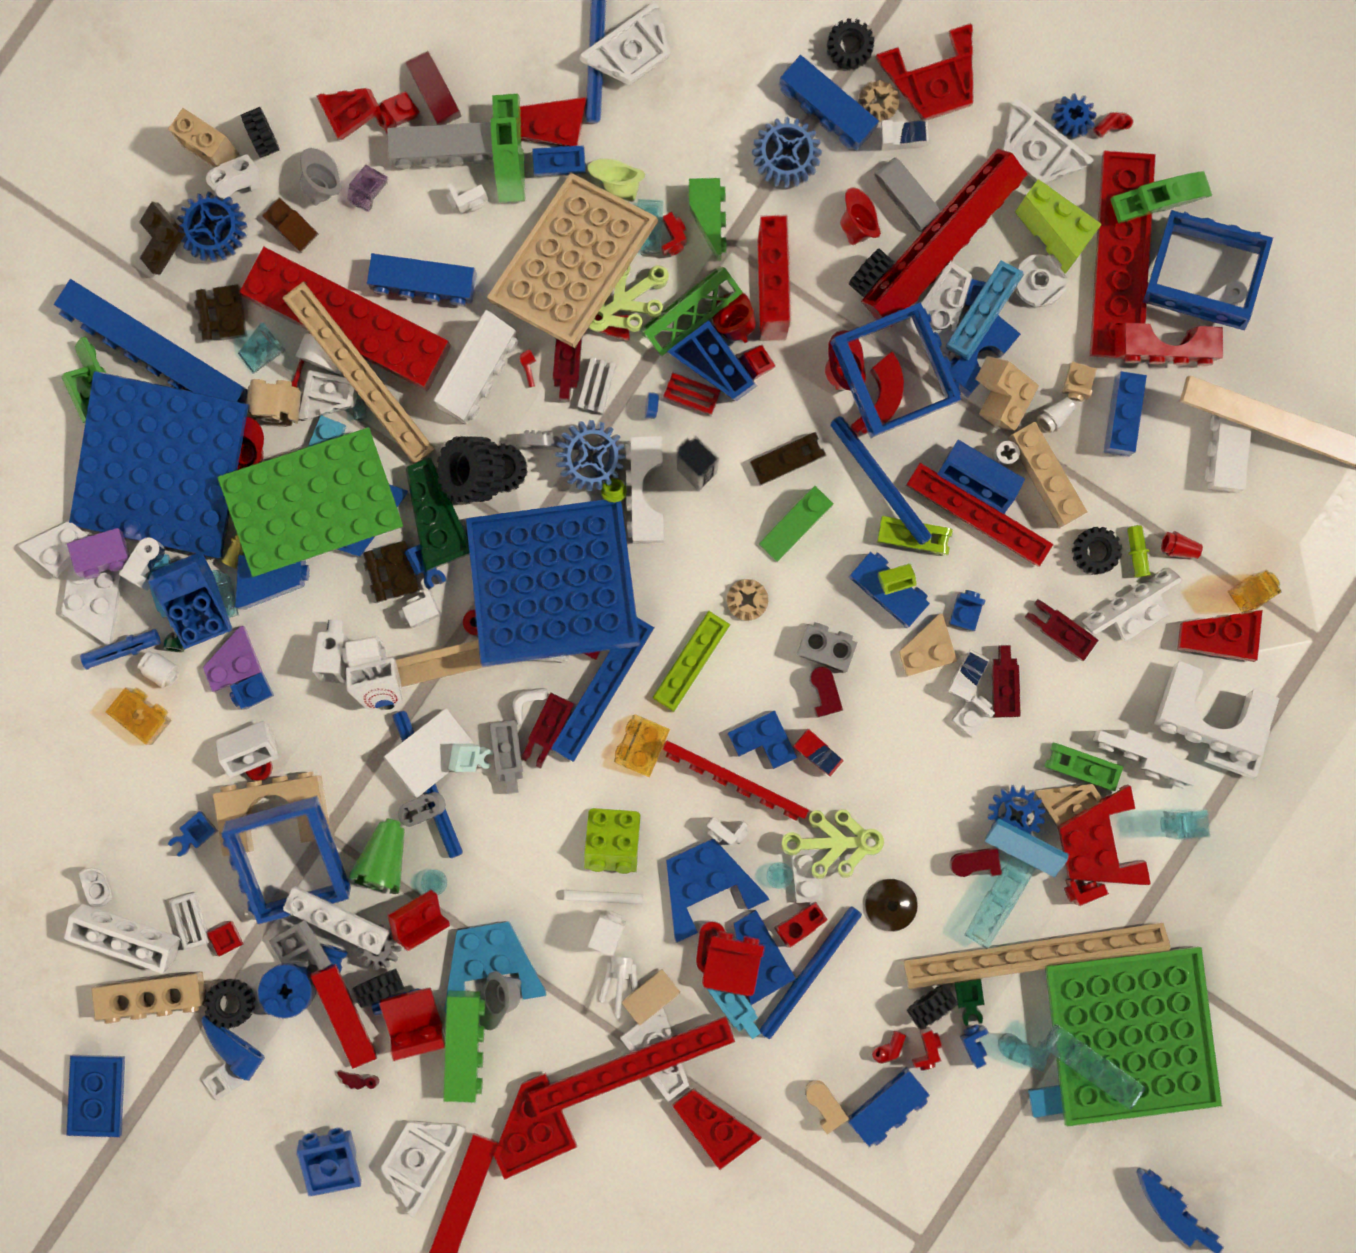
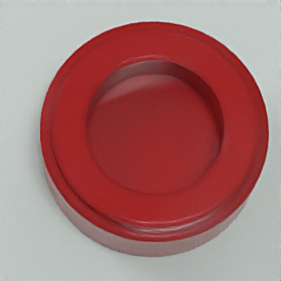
M270 761L247 771V776L254 781L267 779L273 770L272 762Z

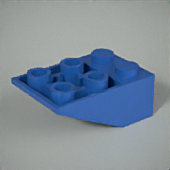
M202 551L154 570L148 583L184 649L232 631V626L214 574Z

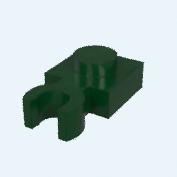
M981 979L954 982L956 1000L958 1001L957 1006L958 1008H965L962 1013L965 1026L969 1025L968 1017L972 1014L977 1015L979 1024H982L983 1016L977 1006L984 1005Z

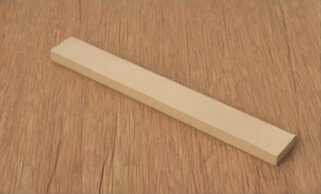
M303 282L284 296V301L413 464L421 461L434 451L435 448L307 285Z
M1186 377L1179 402L1356 467V437L1196 377Z

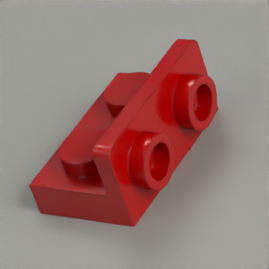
M429 890L388 915L393 939L407 951H410L450 926L449 920L441 914L438 896L433 890Z

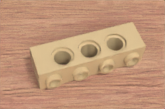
M203 972L99 985L92 988L95 1020L104 1019V1024L121 1021L120 1017L130 1016L131 1020L147 1018L146 1013L156 1012L157 1017L173 1014L175 1009H183V1013L199 1011V1006H202L204 1001H206ZM172 988L180 991L181 999L179 1002L171 998ZM146 992H151L154 995L155 1002L153 1005L146 1003L144 999ZM120 995L128 999L127 1009L119 1005L118 999Z

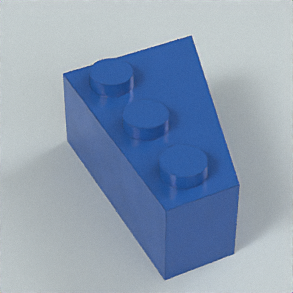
M710 321L704 323L667 351L735 401H738L757 387V384Z

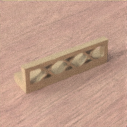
M479 640L396 660L401 678V687L484 668L481 665Z

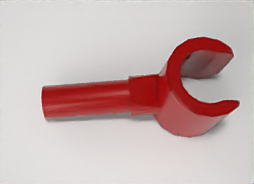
M527 350L520 354L519 359L526 373L530 388L535 387L529 365L536 362L531 350Z

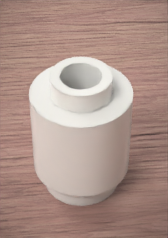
M148 651L138 664V669L142 671L141 674L162 688L167 685L172 686L179 676L177 672L178 666L157 652L152 653Z

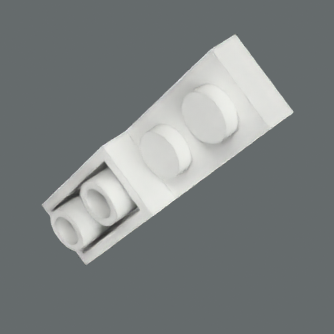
M1129 729L1123 730L1121 737L1104 731H1095L1092 741L1099 743L1098 748L1113 752L1114 748L1124 752L1123 757L1138 761L1140 757L1141 761L1138 768L1146 770L1144 775L1160 780L1161 776L1170 779L1169 784L1183 789L1185 785L1194 786L1195 779L1186 767L1155 741Z

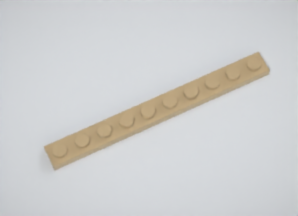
M1164 923L906 960L904 961V969L908 988L913 989L1042 970L1050 965L1164 952L1170 950V942Z

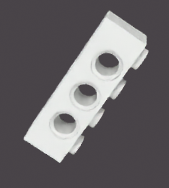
M81 904L69 916L64 940L164 973L175 961L181 937Z

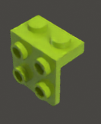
M592 808L588 811L584 869H590L594 872L607 870L617 871L621 874L637 873L640 830L639 812Z

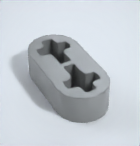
M432 792L405 803L398 810L399 820L404 826L411 827L438 816L445 810V799L441 794ZM434 801L435 806L427 810L425 805ZM417 809L418 814L409 817L408 813Z

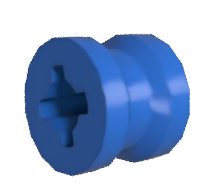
M323 944L322 949L331 963L329 966L336 964L341 973L343 968L341 963L346 958L348 952L336 946Z

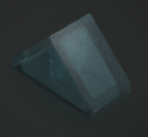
M261 323L238 354L251 372L256 373L286 350L272 331L264 323Z

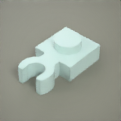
M453 743L449 769L454 772H476L477 765L488 769L491 767V764L484 761V758L488 754H493V750L476 744Z

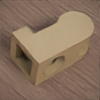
M813 1080L808 1083L805 1089L806 1098L823 1115L824 1119L820 1121V1124L828 1135L849 1120V1118L822 1081Z

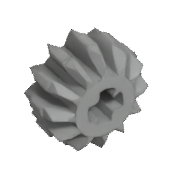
M391 928L388 929L389 934L384 943L385 949L378 955L365 949L364 952L358 954L359 959L364 956L368 958L364 963L366 967L374 961V970L380 969L381 962L387 969L390 967L389 959L394 962L398 960L397 955L393 952H400L402 947L394 945L396 941L390 937L392 934Z

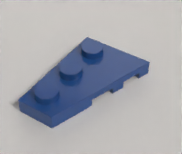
M756 910L733 923L737 939L743 940L744 936L760 939L759 943L765 946L763 957L760 960L755 991L752 996H749L750 1004L753 1005L796 978Z

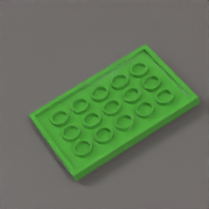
M369 427L218 477L252 577L404 527Z

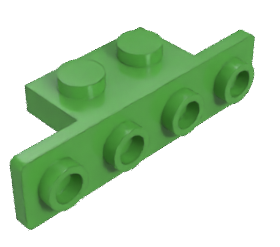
M86 336L81 337L75 345V350L83 368L65 372L61 376L83 423L86 422L94 371L106 373L105 369L100 367L96 359L95 348L91 343L89 344Z

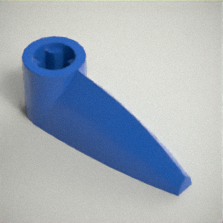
M204 1015L201 1021L214 1049L230 1066L231 1071L235 1075L250 1081L264 1060V1055L229 1029H224L223 1026L217 1027V1023L209 1021L211 1017Z

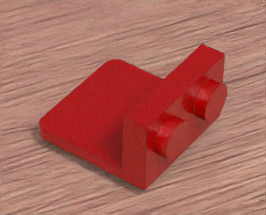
M718 931L717 935L711 934L702 980L703 986L709 989L752 996L755 991L760 960L763 957L765 947L759 943L760 939L744 936L743 940L734 939L732 933Z

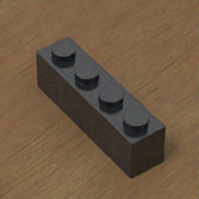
M695 436L691 441L687 438L677 448V470L700 491L717 474L719 458Z

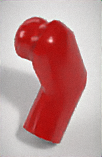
M1110 112L1093 128V131L1098 137L1102 138L1110 129L1127 130L1132 127L1133 118L1126 113Z
M894 1031L890 1043L873 1050V1059L881 1064L897 1059L907 1035Z

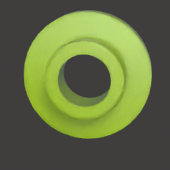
M611 478V485H607L604 482L601 489V496L604 500L619 502L626 497L627 488L620 479Z

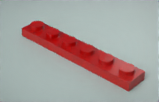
M919 463L906 484L908 488L1037 567L1041 566L1054 545L1009 516L937 475V472L922 463Z
M668 740L666 741L662 749L667 752L665 757L677 763H680L681 759L691 763L689 769L703 775L704 771H707L714 775L712 780L724 786H727L728 782L738 786L736 792L750 798L751 794H754L761 798L759 803L771 809H774L775 805L785 809L783 815L795 821L799 817L806 818L809 809Z

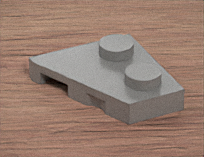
M306 920L269 940L281 963L297 964L302 967L312 964L317 965L318 969L321 970L331 964Z

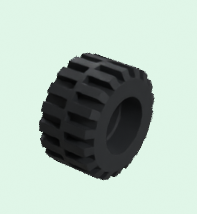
M456 436L452 440H448L445 443L446 447H442L440 450L441 456H438V467H436V473L439 474L438 483L442 485L441 490L443 493H447V497L450 500L454 499L455 502H485L491 500L493 496L498 494V487L503 485L502 477H505V471H503L505 461L501 458L503 455L501 450H497L498 445L495 442H491V439L487 437Z

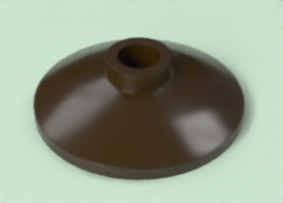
M897 879L879 881L869 890L866 896L865 909L867 916L876 927L890 932L902 930L914 920L917 913L918 902L912 888L903 881ZM890 901L897 903V908L894 911L888 909Z

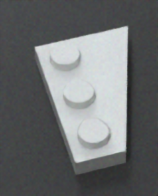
M951 261L921 303L923 308L926 309L927 314L931 316L930 325L933 333L937 332L942 343L941 351L948 356L950 351L946 349V344L958 327L972 280L971 274ZM911 318L906 327L919 335Z

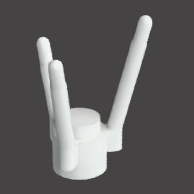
M612 956L611 963H607V973L599 1002H604L613 973V978H617L616 1019L620 1018L623 979H629L630 974L633 992L638 988L636 964H632L633 958Z

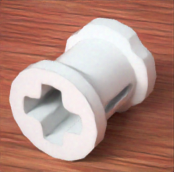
M1012 441L1000 443L993 452V460L1004 467L1012 465L1020 455L1018 445ZM1004 448L1006 452H1011L1012 454L1008 459L1006 456H1001Z

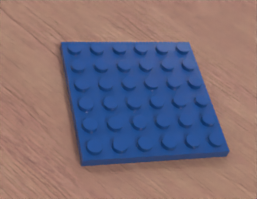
M94 371L69 523L98 532L119 528L125 538L139 541L144 538H153L166 547L192 553L202 551L203 555L221 558L230 512L218 477L238 469L249 404Z
M597 500L466 518L482 667L640 646L621 501L608 502L606 500Z

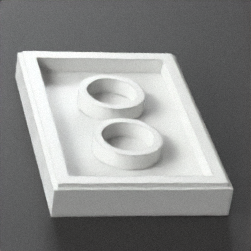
M444 709L383 758L413 796L417 798L451 771L449 764L453 743H474L450 712Z

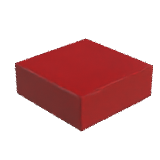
M233 921L207 933L218 957L244 945Z

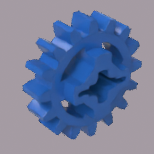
M1011 785L1009 792L1001 788V797L993 795V800L996 804H989L988 809L994 811V813L988 814V820H995L996 822L999 818L1032 835L1031 831L1040 832L1037 823L1044 824L1045 819L1039 816L1045 813V808L1038 807L1042 803V799L1033 798L1034 790L1026 793L1024 785H1022L1020 791L1016 790L1014 785ZM1014 797H1021L1026 799L1027 801H1016ZM1004 802L1006 812L999 817V808ZM1011 806L1013 807V809L1015 808L1016 811L1022 810V820L1018 819L1016 816L1011 817ZM1034 810V819L1029 825L1027 816Z

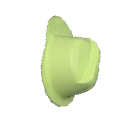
M598 159L588 165V172L603 182L606 191L626 201L632 202L636 199L639 181L645 178L643 170L633 168L614 159Z

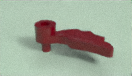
M342 1070L337 1072L338 1076L342 1079V1084L348 1085L350 1089L356 1088L359 1090L365 1086L369 1089H374L380 1082L379 1077L376 1075L364 1078L359 1074H352Z

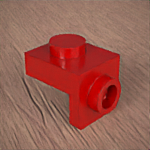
M405 91L382 101L379 105L382 112L375 116L379 126L388 135L387 128H396L403 123L417 118L420 111Z
M670 212L663 216V224L672 238V241L661 247L664 256L668 254L671 256L677 255L687 245V238L683 233L686 231L683 221L680 217L675 218L673 213Z
M930 1027L920 1029L926 1055L912 1059L913 1066L915 1068L920 1067L921 1071L936 1067L935 1063L941 1062L938 1049L942 1048L938 1032L933 1033Z

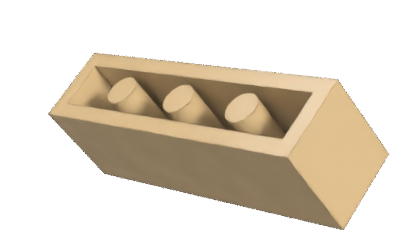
M1033 422L1012 434L1008 440L1018 445L1020 450L1019 459L1058 527L1061 528L1087 513L1085 506L1037 423Z

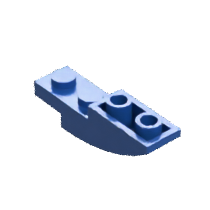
M1139 1167L1136 1172L1147 1200L1162 1222L1189 1248L1197 1239L1213 1253H1220L1224 1247L1217 1241L1219 1236L1207 1226L1202 1230L1196 1225L1199 1220L1185 1210L1188 1205L1181 1200L1184 1195L1171 1185L1168 1189L1160 1184L1162 1178L1151 1169L1146 1173Z

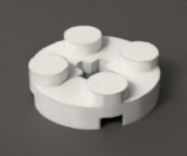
M1035 254L1027 257L1017 269L1023 271L1024 276L1015 290L1024 302L1033 307L1040 308L1053 304L1061 297L1066 288L1067 275L1061 270L1062 265L1057 258L1050 255ZM1036 274L1039 277L1046 276L1047 279L1044 281L1046 286H1037L1034 276Z

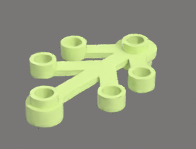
M629 265L627 271L615 286L613 301L605 307L604 303L597 313L603 319L600 321L593 319L588 328L596 332L603 331L608 326L627 328L632 332H637L641 329L643 322L641 316L638 314H631L628 318L614 316L613 314L619 310L648 314L654 318L660 316L663 305L659 300L654 299L649 301V303L633 300L651 287L660 289L666 286L669 278L667 269L659 265L652 267L649 270L648 277L625 292L626 278L629 276L631 269ZM660 272L663 274V277L658 278L654 273ZM657 306L659 310L654 312L650 307ZM636 320L639 325L633 326L630 324V321Z
M841 809L835 815V823L840 827L846 826L856 836L846 837L825 819L821 811L815 810L809 815V824L814 828H820L830 838L802 839L799 834L790 832L784 835L781 846L782 850L788 855H796L801 850L831 849L821 861L815 862L812 866V875L817 879H822L827 875L828 868L847 848H857L848 860L842 861L838 866L839 875L843 878H849L852 876L855 866L866 855H875L882 850L884 838L875 829L865 830L851 818L847 810ZM844 814L847 816L848 820L845 822L839 821L838 816ZM818 815L822 820L819 823H815L812 817ZM873 839L876 844L870 847L866 844V840ZM795 842L797 847L789 849L787 843ZM847 865L851 868V871L844 873L841 867ZM821 866L825 871L822 874H818L815 872V868Z

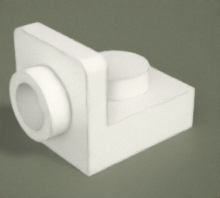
M973 696L971 701L966 702L951 721L970 737H973L988 718L994 715V712L990 709L993 705L982 696L979 698Z

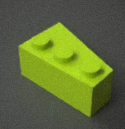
M1039 179L1015 211L1016 215L1034 237L1038 235L1047 246L1045 250L1048 254H1053L1061 263V270L1065 274L1102 225Z

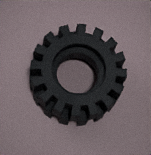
M847 18L845 23L841 20L838 22V26L834 25L828 37L827 53L828 56L831 55L833 64L835 62L838 63L837 67L846 66L845 70H850V67H854V70L859 69V65L863 67L867 60L870 59L875 40L872 37V30L867 29L868 25L865 22L861 25L859 19L851 22V18ZM846 36H855L860 41V49L855 53H847L841 47V40Z
M260 106L241 114L248 136L260 158L280 151L273 131Z
M878 248L861 265L848 284L864 298L893 266L895 261Z
M501 443L497 450H501L503 454L501 458L512 461L514 470L510 476L502 478L503 485L498 487L499 492H511L512 489L516 490L519 488V485L525 481L524 478L527 476L528 466L519 449L512 445Z
M1093 527L1079 534L1072 548V553H1074L1072 558L1078 563L1076 566L1079 569L1082 568L1083 572L1092 573V575L1106 573L1117 566L1118 560L1122 557L1120 550L1123 548L1122 544L1119 545V537L1113 535L1115 532L1112 530L1108 531L1105 527ZM1093 541H1100L1106 547V556L1101 561H1095L1088 555V546Z
M393 969L353 987L352 990L360 1008L403 990L404 986L397 969Z
M226 979L214 985L210 992L206 994L207 1000L204 1001V1006L207 1007L205 1014H209L211 1017L209 1021L211 1023L215 1022L217 1027L223 1026L224 1029H229L231 1027H238L251 1017V1013L255 1009L253 1003L256 1000L255 996L252 997L251 994L253 990L251 988L248 989L246 987L248 984L245 982L241 983L238 979ZM228 993L234 994L240 1003L239 1009L233 1014L224 1012L220 1006L221 998Z
M945 984L920 997L919 1000H916L914 1004L909 1006L907 1012L918 1029H922L940 1020L941 1017L946 1016L949 1011H952L958 1005V1001Z

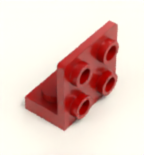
M430 987L380 1000V1007L391 1038V1056L393 1061L445 1048V1030Z

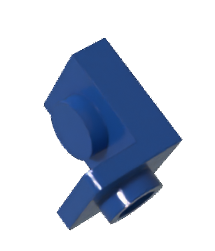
M970 590L957 594L949 624L975 631L982 606L986 600L980 598L981 594Z
M263 672L238 684L230 685L232 690L229 693L231 700L236 707L240 706L241 709H248L274 696Z
M978 1024L966 1028L964 1030L965 1034L961 1035L960 1038L973 1065L978 1069L986 1065L983 1057L987 1056V1053L981 1041L976 1043L975 1040L987 1035L989 1032L984 1025L979 1027Z

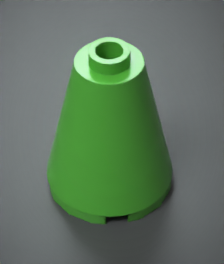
M386 818L385 822H379L349 873L348 880H355L354 883L382 892L384 887L390 889L389 894L399 893L405 829L400 827L401 822Z

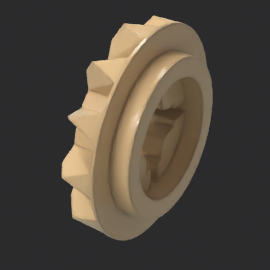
M881 80L869 82L861 89L858 97V103L878 119L879 122L890 119L896 113L900 101L898 92L892 87L891 83L882 82ZM875 93L879 97H886L883 101V108L878 103L871 104L875 99Z
M743 579L733 584L727 595V605L730 612L738 619L745 621L755 620L767 609L768 594L764 586L759 582ZM740 591L746 595L756 592L752 599L756 607L755 609L749 604L741 608L739 607L743 601Z

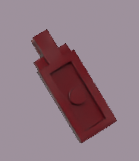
M556 338L553 381L554 387H560L559 399L562 402H570L571 388L577 389L579 383L582 338L575 348Z
M998 645V659H993V718L1021 716L1019 665H1017V658H1011V645Z

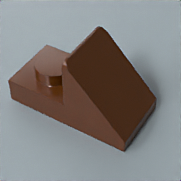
M280 197L262 215L269 224L300 252L318 236V232Z

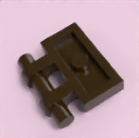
M239 284L213 288L214 298L207 299L205 289L195 290L196 300L194 304L199 314L200 323H197L198 332L202 336V342L213 341L211 333L213 331H219L221 340L247 337ZM215 308L217 321L211 322L208 309Z
M406 541L381 547L380 550L383 558L375 560L373 550L363 552L365 563H363L364 569L369 573L372 584L370 585L371 594L375 595L377 603L387 600L385 590L392 589L394 598L420 591L416 574L404 553L408 550ZM386 567L388 581H381L378 568Z

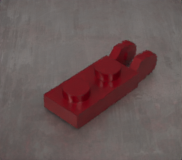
M1037 599L1034 605L1040 611L1049 615V619L1044 623L1036 615L1029 612L1025 615V619L1040 628L1043 634L1083 662L1099 640L1059 610H1054L1043 601Z
M549 694L528 738L529 742L521 757L522 760L527 761L530 758L536 743L544 747L536 761V767L542 768L549 751L553 750L552 748L569 717L574 703L556 694Z

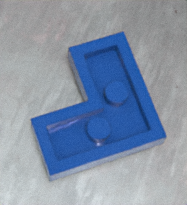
M775 711L728 733L738 756L763 746L773 769L797 758Z

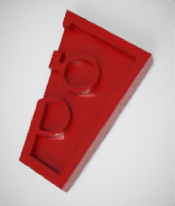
M1263 610L1182 622L1179 629L1177 650L1256 662L1258 660Z
M694 1088L672 1104L719 1170L762 1139V1136Z

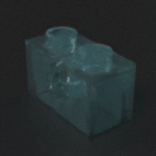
M1182 809L1163 811L1164 817H1161L1160 825L1162 833H1165L1167 838L1189 839L1210 837L1207 810Z

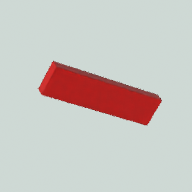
M334 964L311 973V979L352 1069L376 1060L377 1053L337 965Z

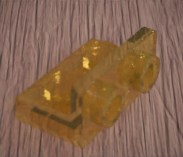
M634 714L626 725V733L622 743L616 748L614 762L650 777L670 729Z

